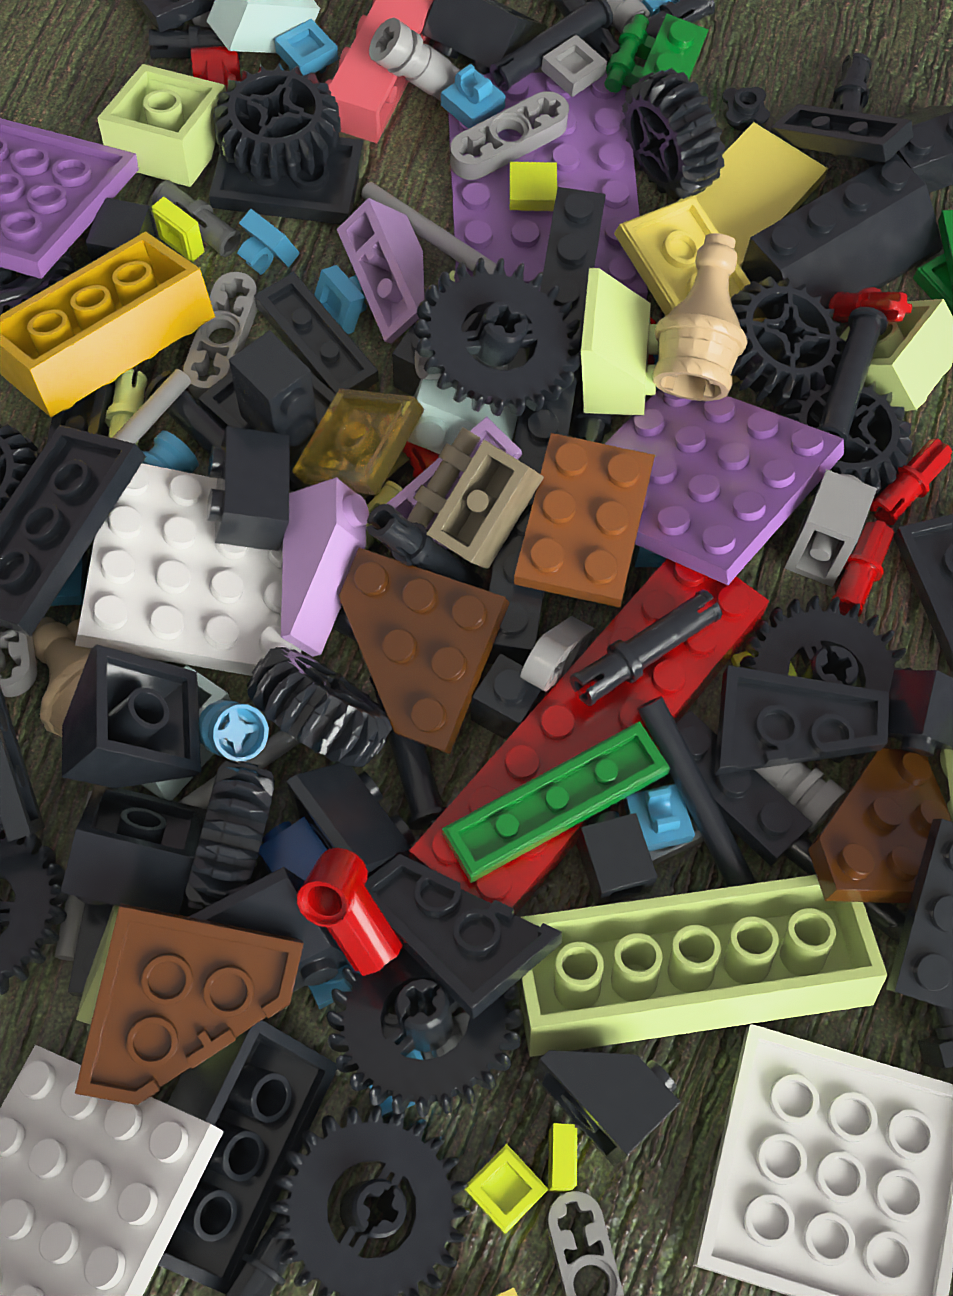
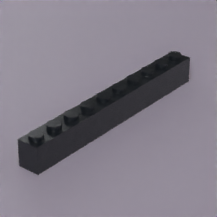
M557 187L540 292L543 294L550 291L554 286L559 285L560 291L553 305L563 306L568 301L572 302V309L563 322H572L575 319L581 321L577 333L570 338L574 340L583 336L589 268L595 267L606 194ZM530 347L528 361L532 358V355L534 353L533 347ZM578 369L572 372L574 379L568 388L561 389L558 400L553 402L545 400L542 409L539 411H533L525 404V409L518 418L514 443L522 451L519 461L541 474L551 433L568 436ZM535 493L494 560L489 592L506 597L510 603L490 651L487 664H494L499 654H502L524 666L536 643L544 591L514 584V575Z

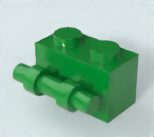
M636 14L633 16L631 23L624 26L618 42L620 48L617 53L612 54L606 66L607 78L604 82L605 88L610 92L616 93L621 90L623 85L632 88V85L638 83L640 78L652 72L656 73L673 68L677 73L684 72L690 80L708 29L666 14L657 37L653 38L648 36L646 31L649 26L647 17ZM635 56L647 60L644 67L635 64Z

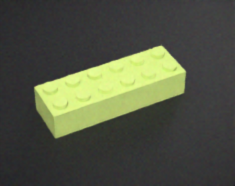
M810 875L521 917L539 927L542 923H545L561 931L562 944L517 981L516 985L521 993L520 1007L524 1015L523 1023L529 1056L532 1057L545 1055L549 1050L572 1051L874 1005L887 977V972L863 902L825 901L817 876Z

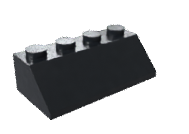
M895 153L886 162H879L750 237L741 269L750 283L752 281L760 283V281L765 280L769 276L776 283L788 277L795 289L806 283L807 294L812 297L822 294L820 304L825 309H829L830 299L838 292L856 293L868 287L880 289L936 255L943 247L927 185Z
M261 1020L237 1036L234 1042L192 1069L190 1067L182 1073L167 1104L212 1124L224 1132L158 1263L159 1266L225 1295L227 1294L246 1264L241 1258L245 1253L249 1255L253 1253L270 1216V1204L276 1202L282 1190L275 1184V1177L289 1174L292 1167L286 1160V1153L288 1151L299 1153L303 1144L302 1133L310 1129L337 1070L335 1062Z

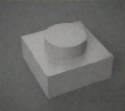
M577 35L543 56L542 71L571 97L603 77L606 73L607 61Z

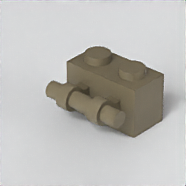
M462 427L452 445L446 443L438 457L443 460L428 485L424 486L421 484L413 497L417 503L407 520L412 523H420L427 528L433 516L437 513L438 516L427 532V535L469 562L488 569L544 477L486 440L482 441L475 455L471 458L470 455L481 438ZM461 471L464 472L461 478L459 479L458 483L456 484L455 488L453 489L452 493L450 494L449 498L445 499L447 493L449 492L459 473Z

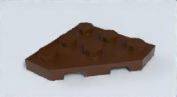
M358 548L340 592L339 599L392 728L397 735L450 755L510 602L504 596L415 566H406L395 559Z
M882 748L880 751H876L867 761L854 785L846 792L832 813L831 819L808 849L825 901L910 903L933 819H945L953 822L927 756L906 752L902 749Z
M120 903L75 1094L139 1105L160 1091V1087L190 1067L192 1069L234 1042L237 1036L267 1017L269 1019L290 1005L303 949V941Z

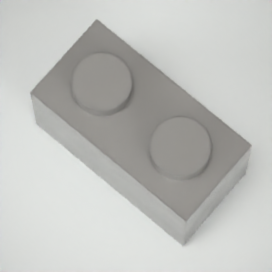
M826 469L803 518L784 569L833 587L859 539L877 488L862 483L855 476L838 474Z

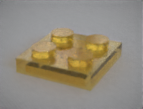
M339 389L292 472L305 484L315 485L337 477L354 492L378 495L425 409L413 396Z

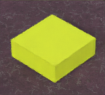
M510 162L509 210L554 211L557 193V163Z
M163 196L152 206L159 238L186 259L194 262L204 253L199 224Z
M553 1123L549 1129L548 1192L567 1193L577 1186V1128H575V1124Z
M508 1144L468 1182V1187L464 1189L504 1235L549 1190Z

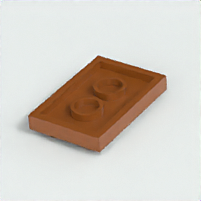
M551 433L540 474L544 479L535 493L514 575V584L620 608L655 455Z

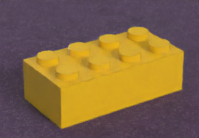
M145 231L0 315L1 376L49 417H53L59 412L71 408L77 401L100 387L112 383L121 374L139 363L153 358L162 349L183 336L192 334L198 327L215 318L200 268Z

